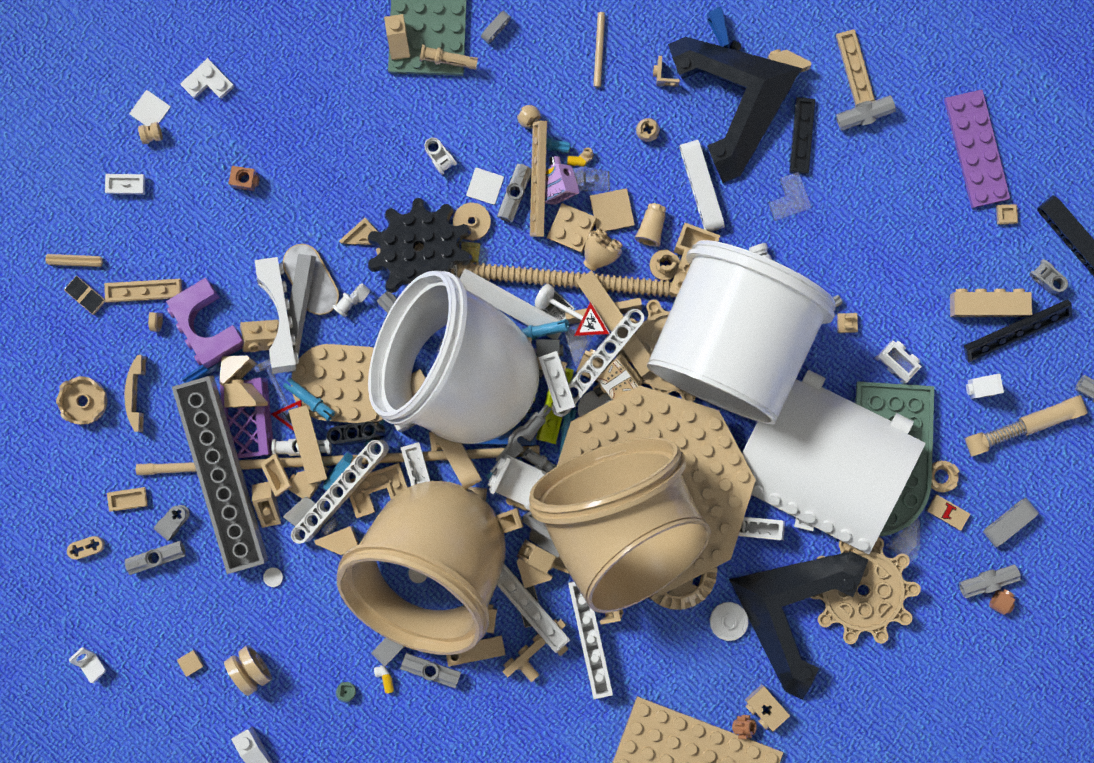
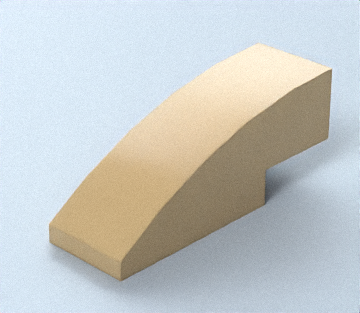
M518 508L497 515L503 534L524 527Z

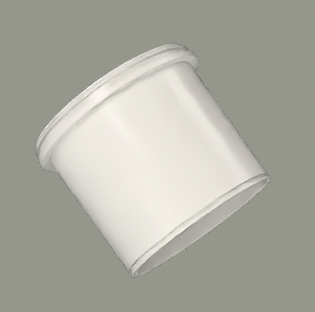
M698 241L687 252L686 260L690 265L689 270L647 363V368L668 383L710 404L751 420L775 424L821 325L831 323L835 316V301L828 292L813 281L771 259L721 242Z

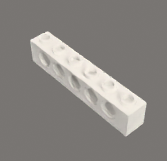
M568 582L593 698L598 699L612 696V688L595 612L589 607L575 582Z

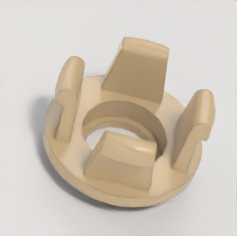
M948 461L934 462L932 464L931 488L937 492H948L958 486V473L960 472L958 467ZM941 469L945 470L948 474V480L943 484L938 483L934 477L936 471Z

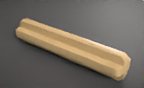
M47 254L45 259L48 265L102 267L103 258L101 256Z

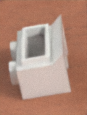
M891 341L874 359L877 361L881 360L888 366L887 370L890 373H895L902 379L900 383L906 384L922 367L918 364L920 360L915 355H909L905 352L906 347L901 342Z

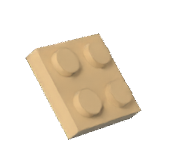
M562 203L547 239L583 253L587 237L593 230L597 217Z

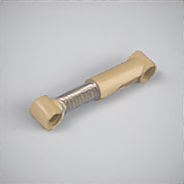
M1079 395L1019 418L1018 422L1009 424V426L1006 425L985 434L980 432L966 437L964 440L972 457L989 451V448L993 445L995 446V443L998 445L1002 441L1011 440V437L1014 439V437L1021 436V434L1028 436L1064 421L1083 416L1088 411L1082 396Z

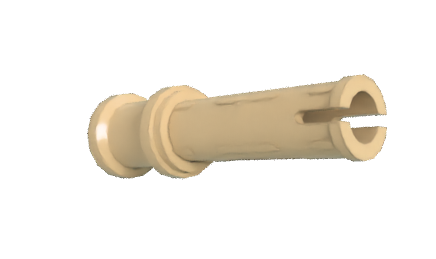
M422 44L419 61L425 60L435 62L436 65L444 63L476 70L478 58L449 53L439 47L434 49Z

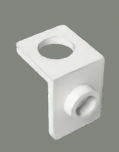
M81 647L69 659L70 663L82 669L92 684L106 672L97 655L84 647ZM86 654L85 658L77 661L80 655Z

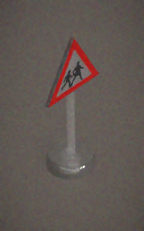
M268 359L254 366L253 369L256 373L267 370L284 405V408L271 413V415L294 431L288 410L302 407V401L299 400L290 405L288 404L274 374H272L271 362Z

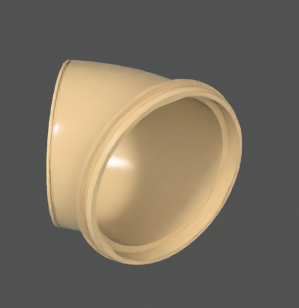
M656 437L631 439L588 451L549 471L534 484L530 491L529 508L532 516L537 521L545 524L566 569L589 607L595 612L607 613L618 611L637 604L657 593L678 578L696 561L710 539V527L697 508L682 475L686 468L685 455L679 446L669 439Z
M429 481L404 489L384 506L360 544L349 549L340 560L337 571V587L341 598L353 614L368 627L402 646L437 655H454L470 650L484 637L489 627L487 608L505 561V537L497 515L482 497L470 489L465 490L459 484L445 481ZM377 561L401 565L428 576L444 586L464 605L448 610H431L405 601L386 583L378 568Z

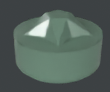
M343 682L336 689V697L341 702H350L355 697L356 689L350 682Z

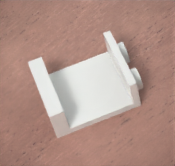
M505 454V457L500 458L498 461L496 475H492L489 480L490 493H499L523 504L526 509L530 510V491L534 484L547 472Z

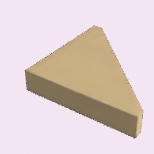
M364 218L339 242L341 244L372 245L368 242V235L370 232L377 230Z

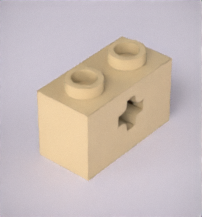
M762 684L745 699L748 703L745 707L752 715L757 713L761 718L758 722L765 730L770 728L774 731L790 717ZM763 705L768 707V713H766L765 711L763 712Z

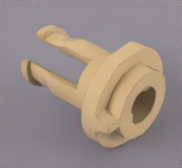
M660 250L650 260V271L659 280H670L674 278L680 260L676 254L669 250ZM665 261H667L670 264L667 266H660V262L664 263Z

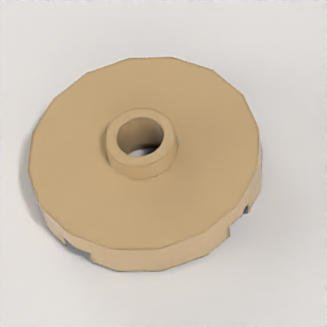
M470 202L463 204L457 209L453 217V225L466 224L470 226L471 235L465 239L475 241L483 238L488 233L491 219L485 207L478 203ZM474 218L475 223L469 224L468 220Z

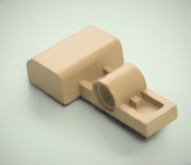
M684 223L674 249V253L682 255L670 287L669 295L677 297L690 267L686 260V255L692 249V246L698 241L703 240L718 242L720 235Z

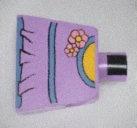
M559 156L550 157V168L546 169L545 203L556 205L579 194V188L573 168L570 165L561 164Z

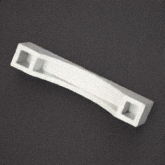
M278 257L255 260L258 285L270 296L279 316L278 333L269 349L272 374L296 371V364H299L298 353L293 352V346H296L294 334H290V328H293L291 316H287V310H290L289 300L284 298L287 288L286 282L281 280V275H284L283 264H279Z

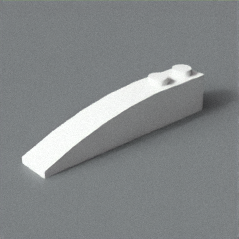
M420 443L401 447L411 486L431 481Z
M744 517L738 536L784 540L785 521Z

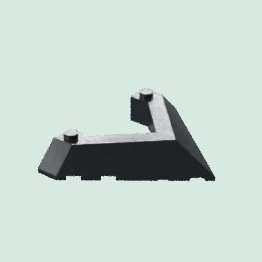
M683 37L669 43L668 46L673 61L682 79L701 72L745 90L725 138L707 145L723 183L740 177L802 68L689 37Z
M848 551L729 579L785 692L803 700L816 677L819 664L801 656L783 606L832 589L853 597L869 559Z

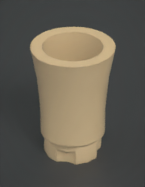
M656 203L648 205L641 226L634 238L637 242L652 247L660 246L663 224L666 217V207Z

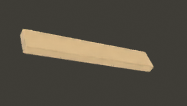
M547 121L533 122L530 237H544Z
M591 270L575 282L589 302H592L602 321L611 332L621 321L623 315ZM621 327L617 331V335L620 338H625L628 334V330L625 327ZM634 333L622 347V350L642 377L650 371L647 368V363L651 356Z

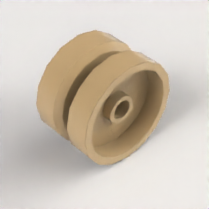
M249 645L239 651V657L233 655L224 661L229 676L246 696H250L258 690L257 684L263 686L272 680L266 664Z

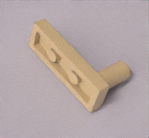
M502 635L481 639L478 644L466 652L446 655L448 666L506 655Z

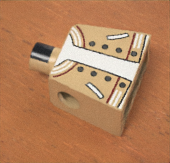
M620 352L598 376L597 381L599 384L593 390L598 397L607 393L611 399H615L640 386L642 379Z

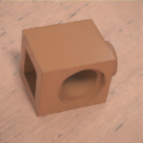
M232 166L228 184L232 188L255 191V186L258 187L259 175H257L258 173L255 169ZM249 175V180L246 183H241L242 176Z

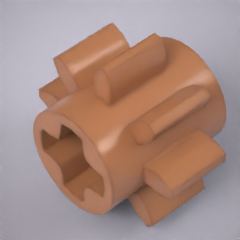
M750 715L737 716V719L733 721L732 730L734 734H739L738 739L752 738V735L756 733L757 725L754 720H750Z

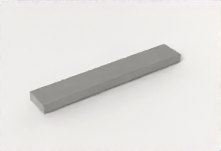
M298 254L289 302L290 310L287 313L288 317L291 316L293 328H290V334H294L296 346H293V352H297L298 355L316 256Z

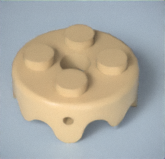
M78 376L60 385L56 404L60 409L61 417L66 421L79 425L91 424L97 421L105 412L107 395L102 385L96 380ZM81 396H86L88 399L85 406L79 405L78 401Z

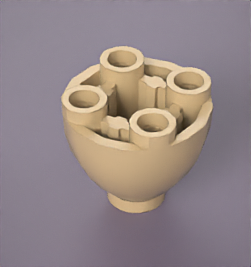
M603 229L593 230L589 233L585 243V260L583 263L590 270L596 271L597 268L607 266L617 260L622 254L621 248L623 245L618 240H612L608 237Z

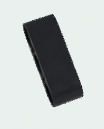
M371 421L335 426L328 430L327 440L331 444L344 446L380 440L385 435V428L382 424Z

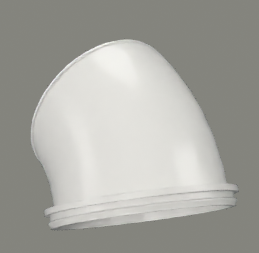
M429 271L418 276L402 291L381 327L370 362L368 376L369 398L377 414L394 425H405L413 422L430 430L437 436L452 442L463 444L482 443L507 433L526 415L537 393L539 364L531 342L510 318L492 304L466 290L462 281L456 275L445 271ZM446 326L444 339L436 361L420 389L412 396L411 375L415 359L425 342L436 331Z

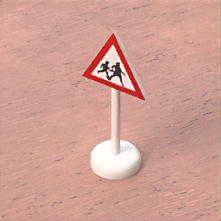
M546 284L539 291L535 299L536 308L543 310L551 303L581 320L574 336L610 334L592 302L589 303L584 316L553 299L555 293L553 286Z

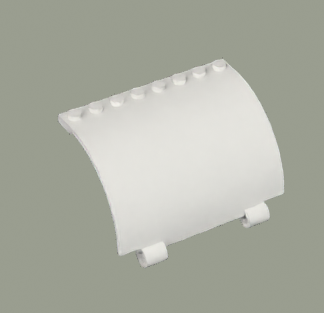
M808 370L802 382L797 379L795 380L775 424L757 422L742 452L756 480L751 495L870 554L926 443L908 435L914 421L898 413L890 421L823 388L822 386L826 378Z

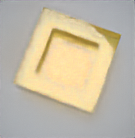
M461 241V250L471 254V262L479 263L481 244Z

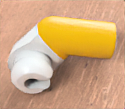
M383 665L375 667V677L382 676L385 693H392L394 691L393 681L387 668Z

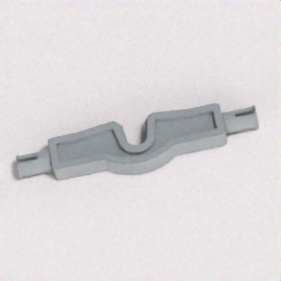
M545 405L539 413L535 412L524 426L513 431L508 439V445L496 458L497 463L490 472L493 473L497 469L498 461L500 458H504L505 454L516 458L523 452L524 448L517 442V439L524 437L528 441L533 440L539 429L546 422L545 417L552 410L548 405Z

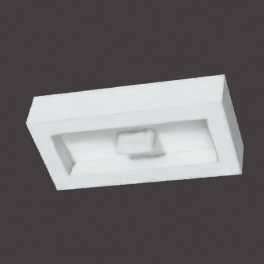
M106 174L105 193L145 195V175Z

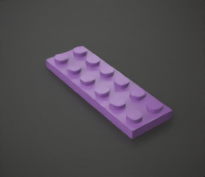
M983 90L945 98L944 102L971 209L1009 200L1010 196Z

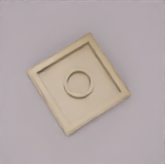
M627 188L590 195L593 216L597 217L595 223L596 230L600 228L608 232L634 226Z

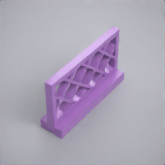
M254 378L252 380H244V383L253 384L268 402V406L255 407L252 415H249L244 410L246 407L237 408L239 411L233 418L228 414L229 407H224V387L220 384L221 401L229 428L233 423L240 428L235 437L232 435L233 442L242 447L241 451L237 454L238 458L272 455L273 432L268 379ZM241 413L249 418L243 426L236 421ZM251 421L257 425V430L253 435L246 430ZM243 431L251 437L245 445L238 440ZM253 440L258 443L259 452L253 453L248 449Z

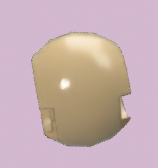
M525 105L521 108L522 110L517 115V119L522 127L532 129L533 122L539 121L541 113L537 107Z
M651 118L641 120L636 126V134L642 141L651 142L659 136V125ZM645 126H648L649 129L652 128L650 134L646 131L644 132Z

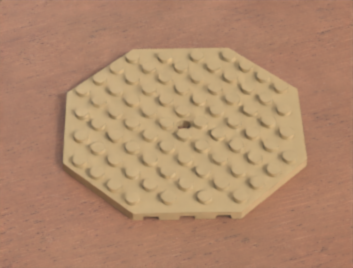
M638 386L571 421L557 466L588 451L631 439L665 438L679 446L686 458V468L682 475L697 508L710 527L711 534L705 549L696 561L673 582L655 593L663 595L731 560L756 480L719 410Z

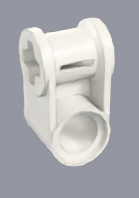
M437 138L427 139L425 151L441 175L452 165H457L452 155ZM430 144H437L439 146L438 150L435 152L429 151L428 147Z

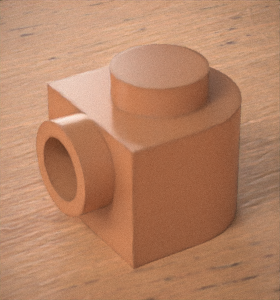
M1006 589L1003 592L997 590L990 600L989 607L1002 615L1009 614L1015 605V595Z

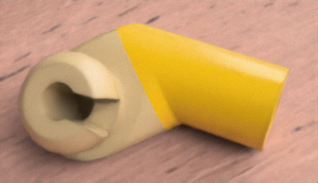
M587 147L583 149V152L578 157L568 156L567 165L586 166L593 159V150Z

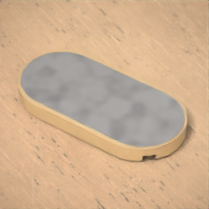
M297 244L290 247L283 257V269L292 285L298 254L316 256L307 310L316 315L329 314L334 310L332 306L338 303L339 290L319 253L307 244Z

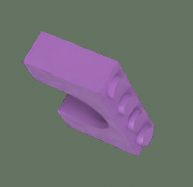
M205 277L166 302L169 306L167 308L169 314L178 321L176 324L178 330L187 337L185 340L190 350L193 349L195 351V360L200 366L203 365L208 369L220 362L222 356H230L240 350L244 342L241 333L234 325L209 338L200 337L196 334L194 320L197 313L220 298L212 283Z

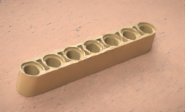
M421 369L411 375V392L413 396L426 379ZM434 434L465 490L482 481L462 443L452 442Z

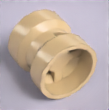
M158 122L151 123L150 126H138L139 136L143 144H148L153 140H163Z

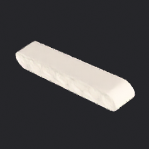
M638 309L629 310L568 383L570 388L575 387L579 391L578 395L573 397L575 404L644 321L642 311ZM633 312L640 314V320L637 323L630 321V315ZM621 327H625L628 330L625 338H620L617 335V331ZM609 342H613L616 346L612 353L605 351V345ZM596 357L603 359V365L599 368L594 367L592 364L593 359ZM584 372H588L591 375L590 381L586 383L580 380V375ZM552 403V410L556 416H565L571 410L568 409L557 413L554 403Z
M384 440L369 442L291 532V538L295 543L309 542L385 457L389 447ZM377 443L381 446V452L379 454H377L374 450V447ZM363 458L368 460L367 468L362 466ZM351 472L356 476L355 482H351L349 479ZM338 487H341L343 489V495L341 497L337 494ZM326 501H328L331 505L329 511H327L324 507V503ZM313 515L318 518L317 525L312 522ZM301 529L305 532L304 539L299 535Z

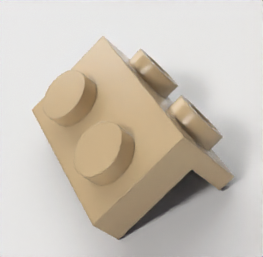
M279 320L241 322L240 330L244 342L243 352L269 350L278 333Z

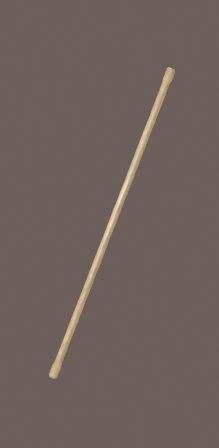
M539 445L522 446L524 448L523 452L529 447L540 455ZM505 448L469 449L466 451L470 459L497 458ZM443 451L422 452L425 461L448 460ZM523 452L519 454L517 457H522V455H524ZM387 453L379 463L404 462L402 453ZM344 455L322 456L324 466L337 465ZM352 455V456H353L352 461H353L358 455ZM301 457L279 458L283 468L303 467ZM363 458L362 464H369L368 460ZM266 459L239 460L242 470L262 469L260 464ZM194 462L136 464L137 475L197 472Z

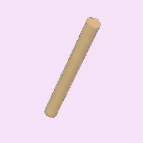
M598 12L593 85L595 88L601 87L605 25L604 12Z

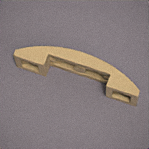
M137 355L126 379L125 408L134 432L143 433L144 413L136 412L138 375L146 374V356Z

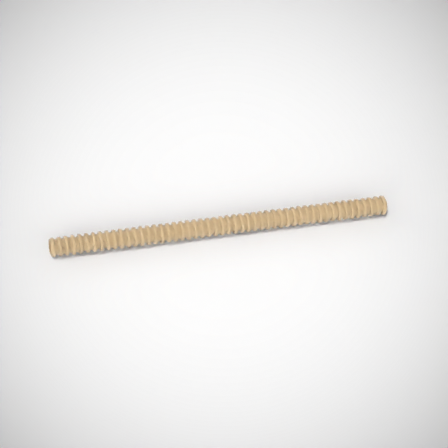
M471 262L468 265L457 264L458 278L467 269L487 279V281L493 279V281L499 280L501 282L505 280V282L510 281L511 283L516 281V283L522 282V284L528 282L529 285L531 283H534V285L539 283L541 286L543 284H550L553 287L558 285V287L564 286V288L570 286V288L576 287V289H579L575 281L586 275V272H583V274L577 272L576 274L574 271H571V273H568V271L562 272V270L556 272V270L550 271V269L544 271L543 268L542 270L538 268L533 270L532 267L530 269H527V267L522 269L520 266L518 268L512 266L511 268L509 265H506V267H503V265L497 266V264H494V266H491V264L485 265V263L479 265L478 262L476 264ZM595 273V276L606 292L611 290V292L617 291V293L623 291V293L629 292V294L635 292L637 295L638 293H641V295L647 293L648 296L650 294H653V296L658 294L659 297H662V295H665V297L671 296L668 294L672 282H669V280H666V282H663V280L657 281V279L651 281L650 278L648 280H645V278L640 280L639 277L636 279L633 277L628 278L627 276L625 278H622V276L616 277V275L610 277V275L604 276V274L598 276Z

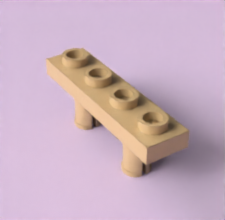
M554 619L555 623L561 629H563L566 626L562 619H560L559 621ZM539 633L532 639L534 641L529 647L525 645L518 651L520 655L515 660L510 658L503 665L505 669L502 672L507 678L519 669L530 682L539 676V673L528 662L533 654L547 644ZM565 645L557 652L559 656L563 655L568 650V647Z

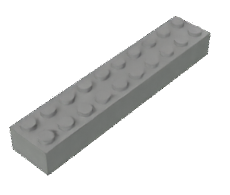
M214 375L173 386V394L226 573L230 574L266 563L268 557Z

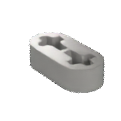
M503 10L484 30L481 38L488 44L492 42L509 23L511 16Z

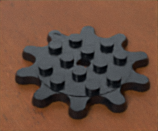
M416 198L412 202V210L407 214H399L393 208L387 209L384 215L389 223L388 228L382 232L372 231L369 233L368 242L378 246L380 253L369 260L368 268L372 272L385 270L389 273V278L385 284V289L388 292L394 293L402 285H409L423 273L429 271L451 273L453 266L471 263V254L461 250L459 247L461 240L471 235V228L466 224L459 226L450 224V218L454 213L451 205L443 204L437 211L429 212L426 209V202L421 198ZM419 242L424 245L421 251L414 250Z

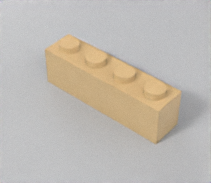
M956 289V292L950 294V317H1028L1032 315V293L1025 292V289H1013V292H1006V289H994V292H987V289H975V292H968V289Z

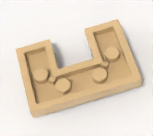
M400 463L371 472L349 496L356 518L375 512L370 497L371 493L387 488L392 499L399 492L408 488Z

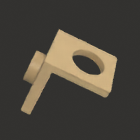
M658 56L657 65L653 67V77H656V86L679 87L680 79L661 78L662 56Z

